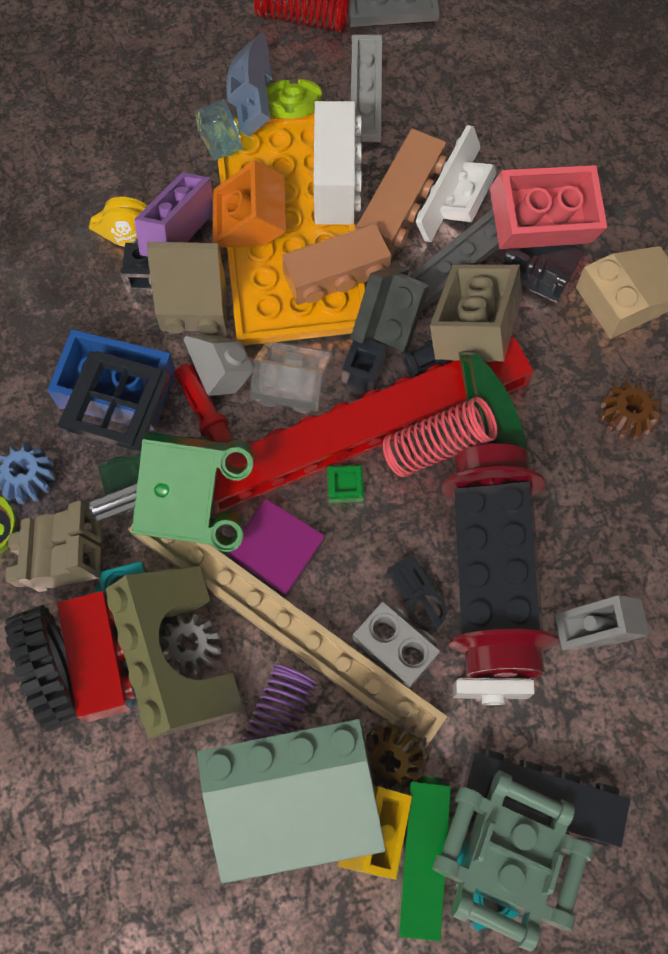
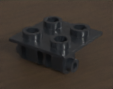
M571 245L509 248L504 257L505 262L503 265H519L521 287L557 303L584 251Z

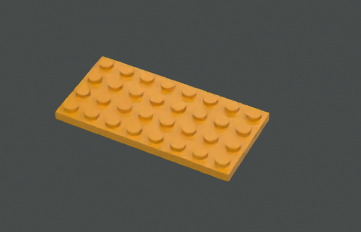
M315 112L304 117L292 119L277 118L270 115L271 119L249 137L239 131L238 118L214 120L220 184L253 160L282 174L285 182L286 232L265 246L227 247L237 341L242 342L243 346L351 334L365 292L364 283L355 285L346 292H335L323 296L314 303L305 302L297 305L283 274V254L356 230L355 222L354 225L315 224Z

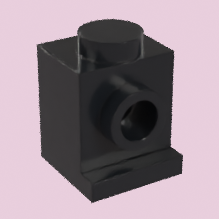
M137 239L134 240V243H125L123 267L120 269V275L126 291H152L148 257L140 255Z
M353 340L342 368L341 382L346 383L348 390L357 394H364L366 390H375L382 368L386 363L388 345L372 340L363 344Z

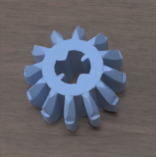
M24 443L21 450L18 451L15 446L10 445L11 454L8 456L0 455V462L2 463L0 465V490L3 492L2 495L10 501L16 498L17 502L23 505L29 496L33 501L39 502L38 493L40 491L50 493V487L47 482L56 480V475L51 470L54 467L53 461L50 457H46V453L42 448L37 447L33 449L30 444Z

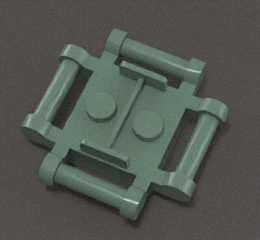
M501 770L493 778L487 799L474 790L459 787L455 799L458 806L441 856H436L432 867L435 872L454 880L455 884L458 885L451 908V916L462 921H466L468 918L516 940L517 946L529 952L535 949L539 941L541 921L559 929L572 932L576 919L572 913L586 861L592 860L594 847L591 844L565 835L567 827L573 819L575 805L563 799L558 802L512 781V776ZM508 796L551 816L550 826L542 825L503 807L504 797ZM473 811H475L477 816L460 865L457 863ZM562 851L569 854L570 858L557 905L554 909L547 906L546 901L548 895L553 894L564 857V854L560 853ZM474 893L523 915L522 922H517L474 902Z

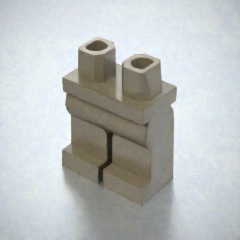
M82 500L69 503L68 510L56 514L40 515L35 520L32 518L22 519L21 529L9 534L8 546L11 552L18 555V563L11 564L6 568L5 580L16 587L28 586L38 592L49 590V588L100 579L101 547L97 546V544H101L102 520H95L90 513L89 505ZM84 524H91V532L84 529ZM88 556L90 558L89 566L82 563L83 557Z

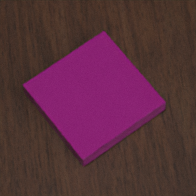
M265 499L245 527L241 545L237 549L228 552L226 556L286 598L325 541V535Z

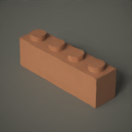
M413 128L410 130L357 224V229L376 223L391 257L397 247H403L409 230L407 228L410 222L416 223L418 212L422 209L420 204L423 198L428 199L431 188L435 185V176L441 174L445 162L448 161V157L444 156L445 141Z

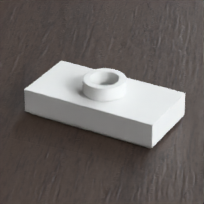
M458 678L453 684V698L482 699V705H504L505 699H528L534 695V680Z

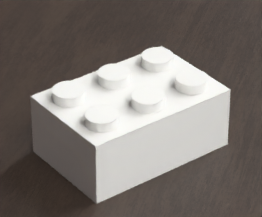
M315 101V224L354 225V211L361 210V137H355L361 136V116H355V101Z

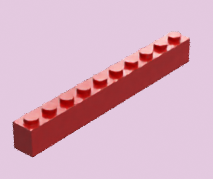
M515 337L510 339L504 361L485 362L498 377L508 394L528 386L533 369ZM460 360L443 366L441 364L433 365L424 374L414 378H401L387 389L382 391L379 389L371 390L357 401L352 403L342 402L331 408L330 412L320 416H307L300 420L297 425L287 429L277 428L258 441H245L252 446L255 454L252 471L242 480H231L223 475L220 468H218L213 503L214 515L324 470L327 466H334L383 445L384 438L387 435L395 434L398 430L402 431L403 428H408L411 424L415 425L417 422L429 419L430 416H435L437 413L442 414L444 410L449 411L451 407L456 408L458 404L463 405L467 399ZM233 452L227 456L229 463L234 467H242L247 464V459L242 453Z

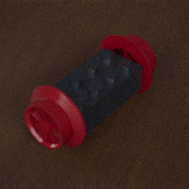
M511 444L473 446L456 455V474L447 478L442 484L443 494L455 500L462 633L449 640V647L465 654L467 678H538L545 674L543 651L558 643L557 635L543 631L533 496L545 488V478L540 473L529 469L528 452L519 446Z

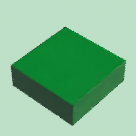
M362 465L327 466L329 503L364 502Z

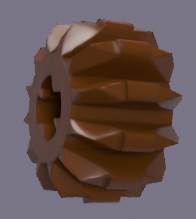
M627 381L622 383L619 388L616 386L610 388L607 397L603 398L600 404V408L604 410L600 415V421L609 422L606 428L607 433L617 430L619 432V440L624 439L628 434L633 442L638 440L641 435H649L653 431L654 425L661 418V414L657 412L661 407V401L651 400L654 395V389L644 392L642 391L641 382L632 388Z

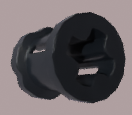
M432 339L428 340L427 345L411 352L406 350L401 353L403 365L411 378L419 376V373L426 371L433 365H445V360L435 359Z

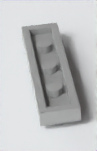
M352 35L351 101H355V116H361V136L355 137H361V142H381L382 35Z

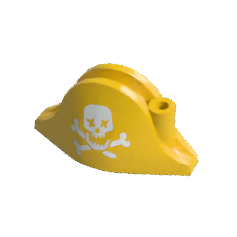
M113 197L106 202L101 212L91 217L89 229L107 240L125 247V243H134V240L137 239L134 219L148 205L130 197Z

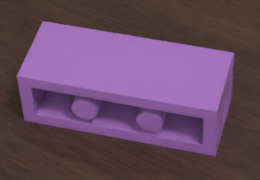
M181 172L134 219L140 255L148 257L147 242L187 243L213 215V195L210 177Z

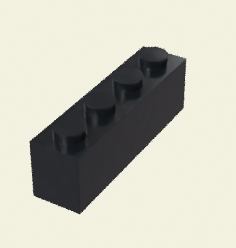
M482 749L481 754L474 753L470 756L463 784L464 788L474 790L487 799L493 778L501 770L511 775L512 781L558 802L563 799L574 804L575 813L567 827L566 835L609 848H622L631 799L620 796L619 788L602 783H596L595 788L580 784L581 777L558 771L557 777L542 772L543 766L530 761L520 760L519 765L504 761V754L489 749ZM508 796L504 797L503 807L542 825L550 826L551 816Z

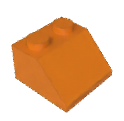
M253 160L213 189V243H218L219 248L265 246L286 232L285 182L282 174Z

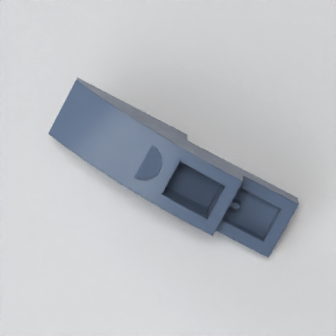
M263 32L235 55L227 75V101L237 107L239 131L248 137L271 119L266 86L273 78L267 38Z

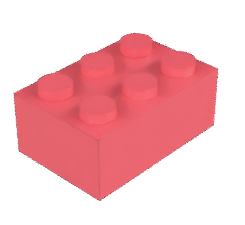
M596 165L502 170L490 186L499 249L592 243L607 229Z

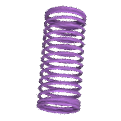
M275 664L274 668H272L273 671L270 672L272 678L267 680L270 687L263 688L267 695L259 696L263 703L256 704L260 711L252 712L256 719L249 720L250 725L254 728H245L250 736H242V740L246 742L261 739V737L253 732L267 737L276 736L255 723L272 728L283 734L291 733L273 725L259 715L274 719L293 729H299L298 725L277 717L262 707L278 711L299 722L303 721L300 716L276 707L266 699L277 701L303 714L307 713L306 710L276 697L268 690L278 692L306 706L310 705V703L297 695L279 689L271 682L282 684L301 695L311 698L313 694L303 688L315 690L317 689L316 686H318L317 681L294 668L283 664ZM276 675H278L279 677H281V678H283V679H285V680H287V681H289V682H291V683H288V682H285V681L281 680V679L278 678Z

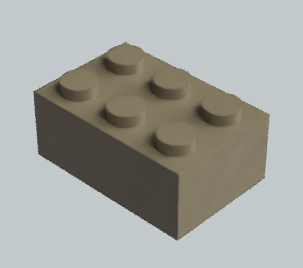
M452 265L430 324L435 359L458 361L460 360L459 352L467 351L478 354L485 362L505 360L522 301L519 265Z

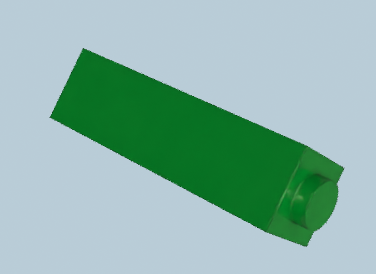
M421 776L418 782H410L408 786V795L412 796L404 836L397 924L398 937L441 942L445 876L435 872L432 867L436 856H441L448 836L451 786L441 785L442 778Z

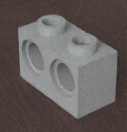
M382 602L353 634L352 642L385 672L411 689L437 659L440 650L436 648L438 643L425 630L421 629L418 632L407 623L409 621L408 616L395 605L389 607ZM379 624H387L393 629L394 635L389 639L383 640L374 634L373 629ZM414 648L421 653L422 661L416 665L408 664L404 661L402 652L405 649Z

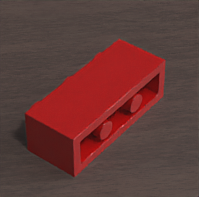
M103 591L57 603L77 718L85 722L132 711L131 699L136 698L134 688L129 681V675L126 676L123 661L126 660L124 650L119 645L116 624L107 603L108 596Z

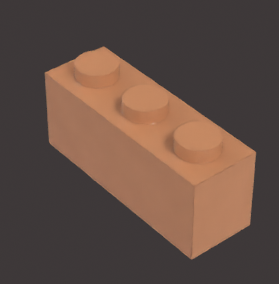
M376 223L282 255L283 274L297 305L305 302L314 303L323 296L335 292H346L355 285L367 282L370 273L388 268L391 264V254Z

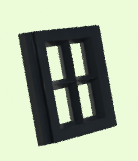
M90 351L58 426L68 432L133 451H141L142 440L152 424L170 379V373L164 372L159 368L99 351ZM104 368L122 373L113 396L95 391ZM129 375L147 380L138 403L120 398ZM92 397L110 402L100 426L82 421ZM117 404L135 409L126 433L107 428Z

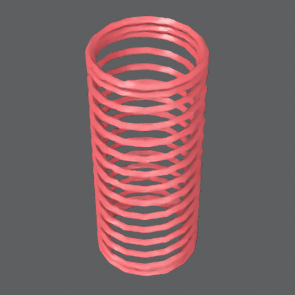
M475 396L469 401H465L463 405L458 404L456 408L451 407L449 411L444 410L442 414L437 413L435 416H430L429 419H424L422 422H417L415 425L411 424L408 428H403L402 431L398 430L395 434L387 435L383 441L385 460L395 474L400 477L408 476L415 471L418 472L442 460L445 461L448 458H452L467 448L493 441L497 435L496 421L487 403L482 398ZM474 402H477L484 411L489 426V437L485 434L483 420L479 411L474 406ZM466 412H467V414H468V416H469L471 425L469 424L468 418H467V416H466ZM475 413L477 414V417H478V419H479V421H480V425H479V423H478V421H477V418H476ZM459 415H460V417L462 418V420H463V422H464V425H465L466 430H467V434H466V432L464 431V429H463V427H462V425H461V422H460V419H459ZM452 418L454 419L459 429L460 437L458 436L454 428ZM445 420L451 429L454 441L447 431ZM438 423L443 429V432L446 436L447 444L444 442L440 434ZM431 426L436 431L441 448L438 446L433 437ZM424 428L430 435L434 451L431 449L426 439V436L424 434ZM417 431H419L423 438V441L427 448L428 455L424 452L420 440L417 436ZM410 433L414 436L420 449L421 458L416 452ZM471 434L475 437V442L471 440ZM403 435L407 438L409 442L410 448L414 454L415 461L412 459L411 453L406 443L404 442ZM464 437L468 440V445L464 443ZM391 438L394 439L396 452L402 463L407 467V470H404L397 463L391 450ZM457 440L460 442L461 448L457 446ZM397 443H398V444L400 445V447L402 448V450H403V452H404V455H405V458H406V461L403 459V457H402V455H401V453H400V451H399V448H398ZM444 447L448 450L447 454L444 453ZM437 450L441 453L440 457L437 455Z

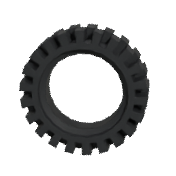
M40 605L8 617L5 621L7 625L5 626V632L7 634V645L11 649L9 651L10 659L15 663L16 667L13 669L16 677L19 676L20 689L22 694L26 693V703L29 709L33 708V716L36 721H39L41 728L45 729L46 732H51L81 720L77 718L64 640L61 636L59 625H56L54 616L50 614L47 607L45 608V605Z

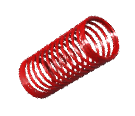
M254 0V13L256 17L263 18L266 16L267 19L272 17L273 20L279 19V21L285 19L286 23L290 21L293 24L298 22L299 25L304 23L306 27L311 25L312 28L317 25L318 29L323 27L325 30H328L330 28L331 32L336 31V33H341L344 29L349 0H331V2L330 0H321V3L320 0H314V5L313 0H308V2L307 0H301V4L300 0H295L293 6V0H288L286 7L287 0H281V5L280 0H275L274 6L273 0H262L260 7V0ZM277 6V16L274 17V12ZM269 7H270V12H271V14L268 16V15H267V12H268ZM290 7V18L287 20L286 16ZM282 8H283V15H284V16H283V18H280V14H281V11H282ZM303 8V20L300 22L299 18ZM296 10V20L294 21L293 16ZM316 10V21L313 25L312 19ZM309 11V22L306 23V17ZM329 11V23L326 27L325 21ZM322 12V24L319 26V19ZM335 14V26L334 28H332V21Z

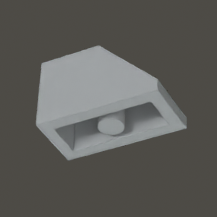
M214 334L188 335L183 339L208 396L237 393L254 371L240 341Z
M617 595L555 614L561 648L565 651L619 644L650 635L642 599Z

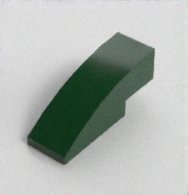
M467 351L459 352L467 401L475 396L482 398L491 409L496 421V439L488 442V444H511L527 451L528 448L522 424L503 384L478 354ZM474 402V406L479 411L485 425L486 435L489 437V426L484 411L477 402ZM475 413L476 418H477V421H478V423H479V425H480V421H479V419H478V417H477V414Z

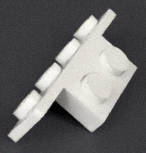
M467 125L461 137L457 139L455 148L448 161L445 162L436 184L432 186L428 199L423 208L418 212L416 224L426 242H432L443 219L472 222L497 174L494 164L474 163L480 150V143L474 126Z

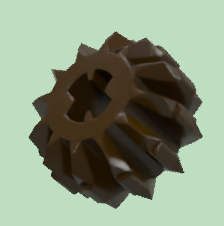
M402 718L396 720L394 724L386 719L378 727L372 728L366 735L370 769L376 771L374 782L383 777L386 779L389 789L394 787L397 782L405 788L410 785L413 779L417 780V778L419 779L425 771L424 765L428 762L430 753L423 749L427 744V738L416 737L415 735L417 725L407 729Z

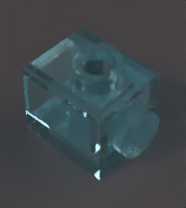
M224 99L195 111L198 133L213 160L230 156L236 151L243 149L239 128Z

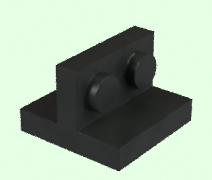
M398 264L370 273L350 339L362 344L375 339L400 351L408 350L430 285L408 277L410 269Z

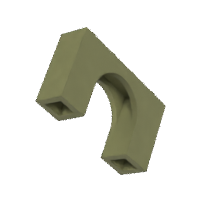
M200 566L125 575L106 588L108 607L114 617L118 631V642L124 650L123 653L129 670V681L135 691L140 709V720L145 727L148 739L217 722L244 710L233 673L203 680L188 679L178 674L168 664L160 648L159 628L163 618L189 614L210 602Z

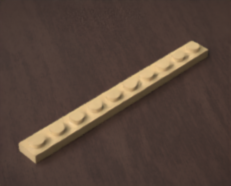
M131 526L128 530H129V532L132 534V526ZM132 534L178 569L200 566L206 588L209 592L383 720L388 719L392 724L402 718L407 729L417 725L416 737L427 738V744L423 749H426L446 720L447 716L213 546Z

